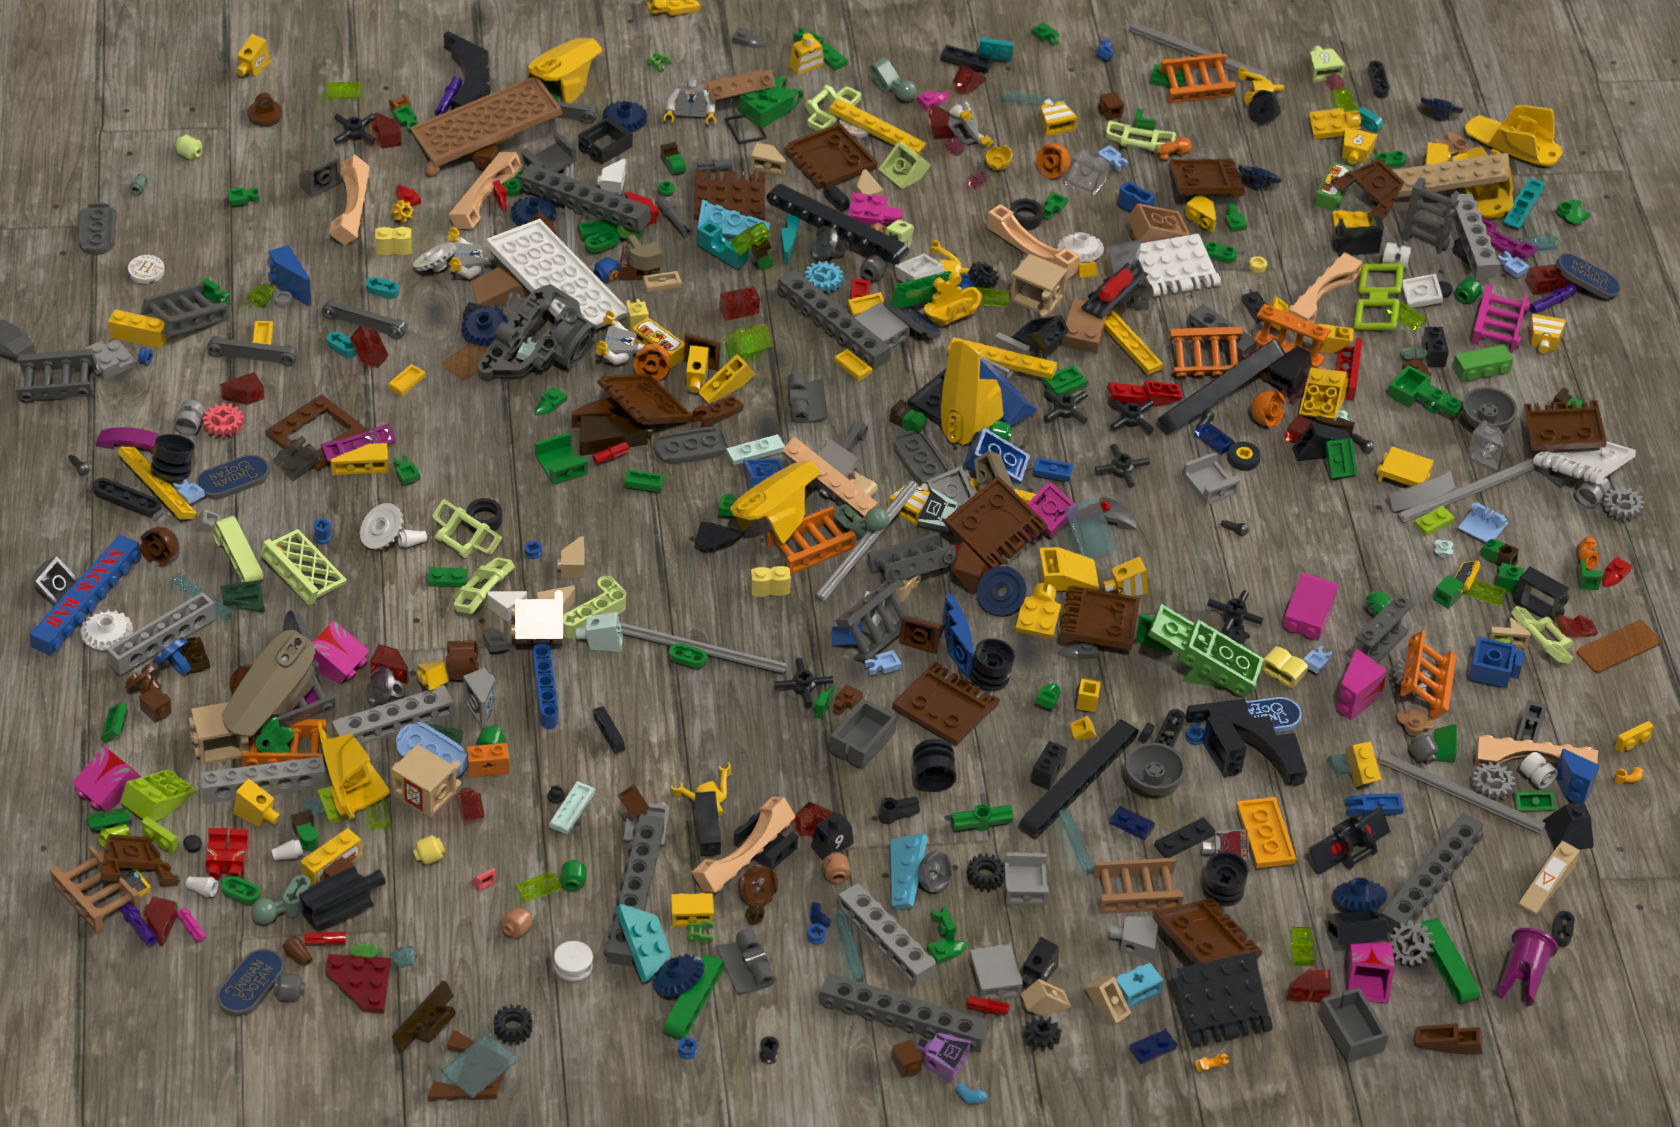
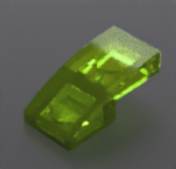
M1346 87L1331 90L1332 98L1338 109L1343 108L1344 112L1360 108L1353 101L1354 94Z
M760 222L738 234L731 240V243L736 252L742 255L753 244L759 246L771 233L765 223Z
M1291 926L1293 965L1314 966L1312 927Z

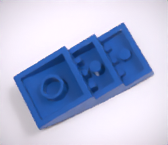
M949 594L945 596L942 620L946 627L945 638L949 642L948 654L964 676L970 679L974 654L972 636L960 605L954 596Z

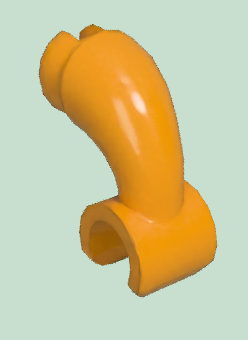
M1633 768L1630 775H1627L1624 769H1618L1615 774V783L1622 785L1624 782L1635 783L1640 781L1643 777L1642 768Z
M1219 1054L1208 1060L1207 1057L1196 1060L1197 1071L1202 1072L1210 1068L1223 1067L1229 1062V1060H1226L1228 1056L1226 1054Z

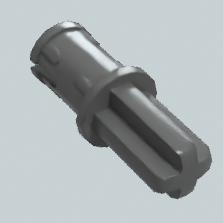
M713 159V161L697 162L696 165L697 170L703 171L732 170L731 159Z

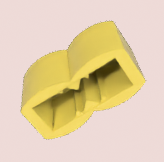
M381 227L375 229L376 254H411V228L398 227L392 229Z
M777 566L771 569L766 567L751 569L750 588L752 596L765 597L770 594L774 596L790 594L791 576L789 567Z
M1277 646L1264 658L1261 669L1267 675L1277 678L1281 683L1290 688H1294L1306 675L1308 665L1302 659L1291 656L1286 649Z

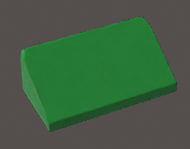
M1457 724L1435 729V743L1439 748L1435 761L1455 763L1457 755Z
M1517 791L1512 793L1515 810L1519 812L1556 811L1554 791Z

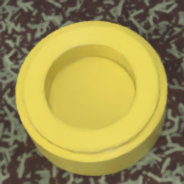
M1256 256L1250 259L1249 269L1251 271L1262 273L1266 270L1267 261L1264 258Z

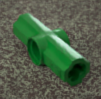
M980 804L974 810L950 814L951 827L954 831L971 828L985 831L991 825L1010 823L1014 819L1011 805L989 807Z

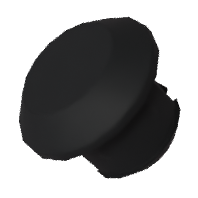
M554 785L547 793V798L553 803H559L565 799V792L561 786Z
M189 835L183 840L184 847L190 853L197 852L202 843L201 838L197 835Z

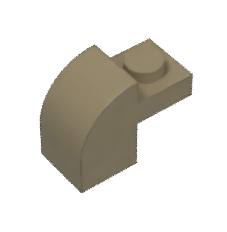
M635 235L628 236L626 250L629 254V264L639 270H652L663 266V252L655 242L642 246Z

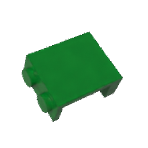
M570 432L535 442V457L553 485L588 475V461L585 457L579 458L572 448Z

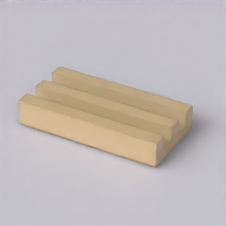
M678 271L643 276V283L647 293L682 288Z

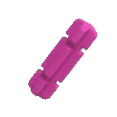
M181 908L177 912L178 918L182 920L183 925L193 939L197 942H202L206 938V934L201 930L194 917H191L189 910Z

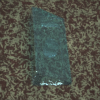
M1553 235L1519 238V243L1525 240L1538 247L1539 250L1536 253L1558 251V238Z

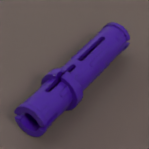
M457 76L452 77L450 84L446 86L445 93L434 111L436 116H439L440 112L441 115L447 112L451 99L457 95L458 89L462 84L460 77L456 82Z
M1569 284L1562 289H1556L1554 293L1531 303L1529 310L1532 314H1537L1558 302H1564L1566 298L1575 295L1577 289L1573 284Z
M130 902L119 907L124 920L133 926L147 946L156 943L158 937L140 916V911L136 907H133Z

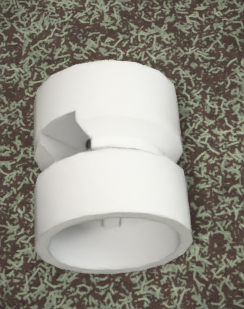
M1387 242L1382 264L1401 263L1406 270L1411 247L1401 246L1399 248L1397 244ZM1397 253L1401 254L1400 259H1395Z
M1538 752L1528 755L1520 765V771L1527 778H1530L1532 783L1539 789L1548 787L1558 774V771L1550 763H1546L1545 758Z

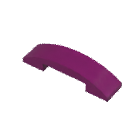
M1482 218L1483 224L1486 225V233L1490 236L1491 242L1498 252L1504 254L1507 251L1513 258L1528 259L1539 250L1538 247L1525 240L1522 243H1518L1496 231V224Z
M390 424L373 428L371 431L341 440L336 439L323 443L320 446L328 463L335 457L367 444L387 443L388 445L395 442L396 439Z
M131 427L104 429L100 431L96 447L114 449L116 444L150 449L151 455H154L155 439L160 434Z

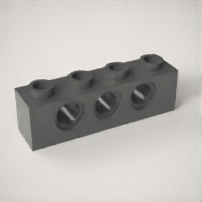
M1205 304L1189 313L1187 323L1188 328L1237 327ZM1244 331L1241 337L1236 340L1238 362L1242 361L1243 355L1256 349L1257 340ZM1220 339L1218 341L1219 349L1230 356L1229 341L1227 339Z

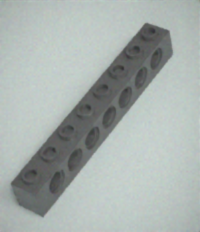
M530 164L520 175L522 190L621 225L630 230L640 232L651 220L650 208L647 205L540 166Z
M796 270L778 279V293L781 296L785 297L793 306H796L804 315L812 319L816 325L823 328L829 335L834 337L841 345L845 346L873 370L890 361L891 347Z
M1462 812L1382 912L1381 915L1389 922L1391 933L1396 934L1394 927L1400 929L1401 922L1407 926L1409 920L1414 923L1415 918H1420L1424 907L1429 906L1433 901L1434 894H1439L1442 890L1445 880L1449 881L1454 873V869L1462 865L1464 856H1469L1474 848V844L1481 841L1484 835L1482 832L1484 823Z
M640 814L639 821H635L633 828L635 838H631L629 844L631 855H627L625 861L627 872H623L621 878L623 889H619L617 894V902L619 904L633 906V908L646 911L664 833V818ZM614 907L613 919H615V922L610 924L608 936L611 939L610 942L605 944L604 954L608 955V963L632 967L634 959Z
M829 972L820 991L819 1004L827 1008H834L847 1014H854L867 1020L877 1021L887 1026L923 1035L927 1038L934 1039L937 1033H943L971 1041L970 1051L981 1052L988 1034L989 1020Z

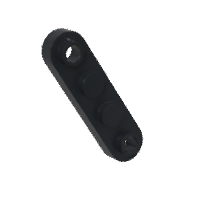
M107 478L96 479L92 484L93 493L96 496L146 516H156L161 512V502L155 497Z

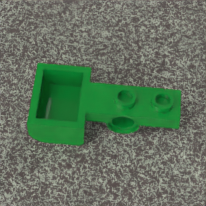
M1409 365L1389 384V396L1406 407H1410L1419 398L1424 401L1425 408L1431 413L1441 410L1455 418L1463 410V401L1431 385L1430 376Z

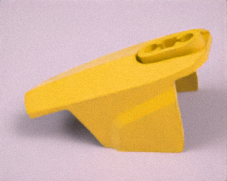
M576 38L563 43L535 58L528 66L527 79L537 76L540 80L544 79V81L559 80L563 102L573 103L584 91L591 61L602 53V48L594 38Z
M1527 105L1514 106L1503 123L1478 115L1472 118L1465 126L1466 135L1497 150L1531 163L1544 166L1556 165L1563 153L1561 146L1553 141L1554 113L1549 108Z
M1475 147L1467 150L1465 153H1459L1452 160L1488 156L1483 147ZM1495 149L1491 150V155L1501 154ZM1510 166L1508 181L1462 188L1465 194L1472 193L1473 199L1477 201L1478 212H1481V215L1485 218H1501L1505 215V212H1509L1513 207V182Z
M963 341L951 343L941 402L943 432L950 442H958L962 445L971 442L976 432L981 431L983 428H988L1003 417L1001 388L998 381L995 379H979L980 352Z
M810 460L793 463L763 480L739 497L731 506L730 511L733 516H736L740 531L744 532L755 519L760 521L761 517L765 516L770 522L779 542L785 543L803 521L805 515V486L820 475L816 465Z
M321 721L318 722L324 760L332 785L330 790L335 806L340 816L346 814L348 819H354L355 811L365 809L390 794V790L369 762V756L352 733L331 738L322 729Z

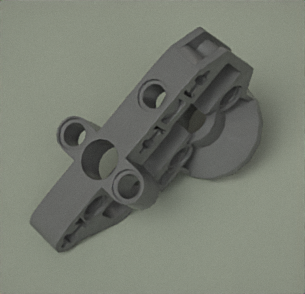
M548 284L535 289L525 299L509 322H502L497 328L495 340L478 363L479 376L483 380H490L493 377L519 378L527 374L534 367L539 370L547 368L553 359L570 369L580 361L588 350L597 327L582 317L578 300L554 285ZM554 299L566 305L556 317L553 329H547L528 358H525L519 365H513L508 362V359H512L516 355L519 347H521V342ZM567 317H573V318H574V319L571 320V321L566 320ZM550 344V345H552L553 347H552V348H545L544 346ZM496 353L501 354L500 357H494L493 355Z

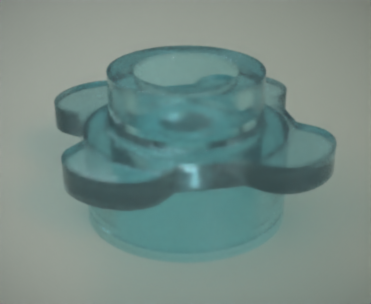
M310 797L301 804L305 811L311 809L313 816L324 813V808L321 807V800L316 797Z

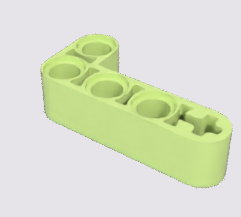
M232 515L214 522L213 536L215 542L219 547L224 546L242 584L247 586L263 580L262 570L236 518Z
M600 577L597 581V597L563 615V636L569 639L575 638L576 628L586 627L589 616L613 612L622 613L626 609V591L612 577Z

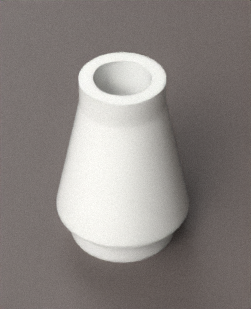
M402 529L401 532H398L399 536H397L399 547L404 548L427 541L425 531Z
M292 839L272 849L274 861L299 859V856H303L300 840L294 841Z
M190 876L186 881V888L209 898L217 894L219 883L213 877Z

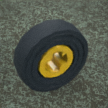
M1245 441L1232 444L1227 453L1229 464L1241 471L1256 468L1261 458L1258 447Z

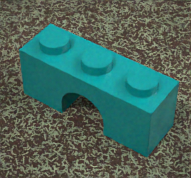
M710 220L697 228V245L736 269L749 260L750 244L736 236L727 242L723 237L722 227Z

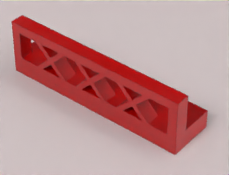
M1361 338L1355 339L1354 347L1346 346L1338 351L1336 371L1347 372L1349 385L1347 388L1348 393H1346L1344 400L1354 401L1363 342ZM1342 351L1353 353V355L1346 357ZM1347 363L1350 367L1344 369L1341 365Z

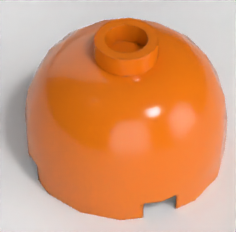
M1057 143L1042 146L1036 155L1037 168L1041 169L1044 173L1042 175L1049 179L1058 178L1065 174L1071 164L1068 150Z
M648 344L638 350L634 358L633 367L637 374H650L659 381L667 375L670 369L671 358L664 347L658 344Z
M1263 391L1257 394L1251 402L1253 419L1262 426L1272 428L1274 425L1276 427L1284 415L1285 410L1282 409V403L1285 404L1284 396L1277 391Z

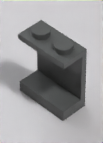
M554 131L555 143L535 155L527 148L521 150V154L527 167L530 164H534L557 173L577 161L576 148L572 143L569 144L563 135L561 136Z

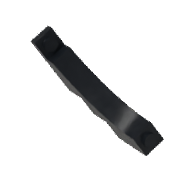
M450 31L444 33V48L452 51V59L461 68L465 77L460 91L451 99V110H454L490 95V85L487 84L489 82V68L486 67L489 64L488 50Z
M1245 699L1188 705L1185 715L1187 723L1207 722L1209 717L1226 713L1241 739L1257 747L1272 761L1279 771L1285 786H1297L1305 782L1307 769L1296 734L1276 735L1270 716L1251 718Z

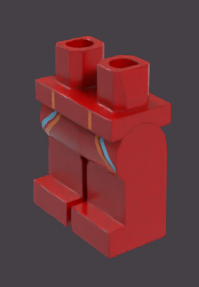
M227 828L208 829L206 871L209 877L218 880L220 874H228V876L239 878L241 875H244L250 844L249 829H230L229 845Z

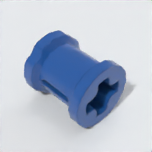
M327 519L316 520L313 524L316 531L314 535L315 542L319 544L329 543L331 540V533L329 532L331 523Z

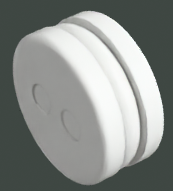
M568 941L561 944L555 950L554 970L560 978L574 982L589 976L593 968V954L586 944L579 941Z

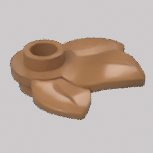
M1449 131L1447 139H1435V143L1448 145V152H1451V155L1465 153L1469 148L1467 141L1454 132Z
M1412 709L1409 713H1397L1398 722L1405 726L1406 732L1410 735L1418 736L1423 730L1435 727V721L1427 719L1426 712L1421 709Z

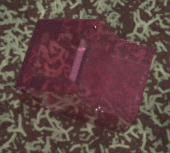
M1334 73L1326 76L1327 86L1331 88L1332 92L1341 89L1345 85L1341 75Z
M958 136L951 137L944 143L948 152L956 157L964 152V143L959 140Z
M977 171L969 175L968 184L974 189L983 186V183L987 181L984 172Z

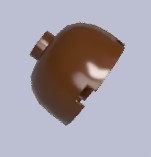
M155 527L147 530L140 537L142 539L140 550L148 562L152 563V561H155L161 567L170 563L177 556L179 542L176 535L168 528Z

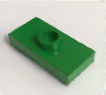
M604 219L577 224L582 240L607 230L616 231L614 223Z
M628 469L624 480V487L661 493L665 475Z
M123 701L111 707L108 711L101 735V740L105 743L117 737L124 724L123 719L127 704Z

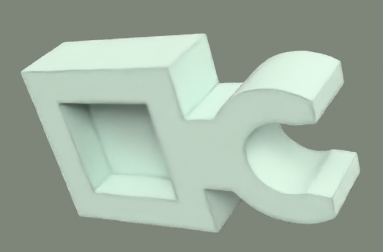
M528 337L527 343H522L516 358L524 361L525 358L531 355L537 344L531 341L532 337Z

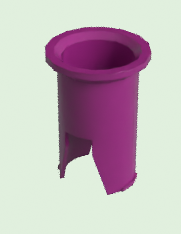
M1519 928L1511 936L1514 946L1496 993L1500 998H1503L1514 984L1516 978L1528 981L1525 1006L1529 1007L1535 1002L1549 958L1557 953L1558 944L1551 936L1538 929Z

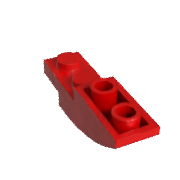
M1145 381L1144 385L1141 386L1109 382L1107 386L1110 400L1123 401L1124 405L1136 403L1140 406L1150 399L1154 403L1152 407L1174 403L1183 398L1179 384Z

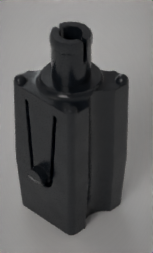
M351 866L316 883L299 894V899L303 906V917L317 931L372 907L374 902L370 898L371 890L386 884L384 874L381 870H376L367 876H363L358 873L356 866Z

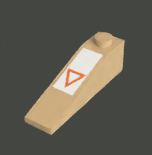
M1562 841L1545 863L1518 906L1536 916L1574 869L1580 850Z

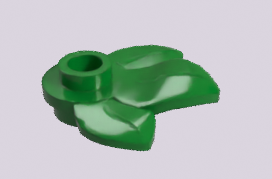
M1579 200L1561 202L1556 208V212L1561 217H1565L1568 222L1576 225L1582 224L1583 220L1591 216V213L1580 208L1582 201Z
M271 717L262 725L261 734L256 738V747L263 753H290L287 743L292 739L294 730L288 727H279L277 717ZM269 740L270 744L263 746L262 741Z

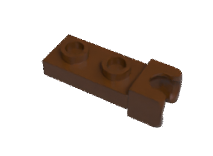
M732 394L707 406L701 405L695 408L692 413V421H702L701 428L712 427L713 423L743 411L744 404Z

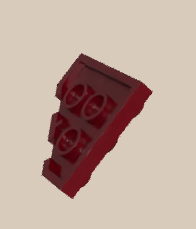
M328 954L325 970L326 977L330 981L333 980L339 986V989L358 1005V1008L363 1013H385L392 963L391 958Z

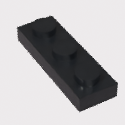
M947 44L940 55L941 60L985 73L989 72L994 58Z
M1202 817L1156 840L1154 847L1164 858H1170L1215 836L1216 830Z

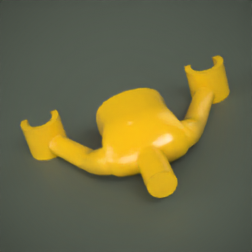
M1244 67L1238 70L1239 80L1241 81L1246 80L1247 77L1259 80L1252 81V92L1245 93L1244 100L1246 105H1249V102L1253 99L1252 96L1259 90H1268L1273 93L1274 91H1284V85H1273L1270 80L1261 75L1248 72Z
M932 241L931 254H938L940 252L950 259H940V263L944 265V272L951 271L957 272L959 275H969V269L962 268L958 258L940 247L939 241Z
M729 762L726 763V769L719 766V773L721 775L720 790L714 781L704 783L696 788V793L716 792L718 816L724 813L720 803L727 798L726 782L727 777L731 774ZM679 782V788H674L671 785L673 796L678 797L684 794L695 802V793L684 788L682 782Z

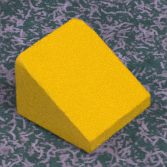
M1094 261L1079 262V277L1096 276V263Z
M1088 716L1069 724L1074 740L1097 737L1094 725Z

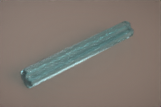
M1004 90L1003 100L1042 106V103L1049 99L1052 103L1062 101L1068 107L1070 105V100L1065 98Z
M177 573V575H174V583L193 597L204 592L215 602V610L218 616L224 620L232 617V611L183 574Z
M1069 809L1061 810L1060 819L1085 875L1093 874V862Z
M838 913L836 915V922L853 980L863 982L865 974L847 914Z

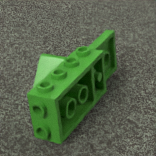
M1163 604L1159 605L1148 635L1179 653L1177 659L1187 664L1182 681L1227 688L1241 697H1244L1248 692H1253L1257 685L1256 681L1261 672L1264 658L1199 619L1193 623Z

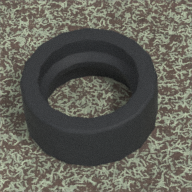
M1024 198L1018 199L1011 204L1010 211L1013 212V216L1025 230H1033L1041 225L1043 208L1037 201ZM1026 211L1033 213L1035 216L1022 217L1017 213Z
M480 498L468 505L466 513L480 523L487 524L491 530L496 531L502 525V507L495 500ZM479 512H490L495 517L489 520H480L475 518L474 515ZM467 523L468 527L471 530H473L474 532L477 531V529H475Z

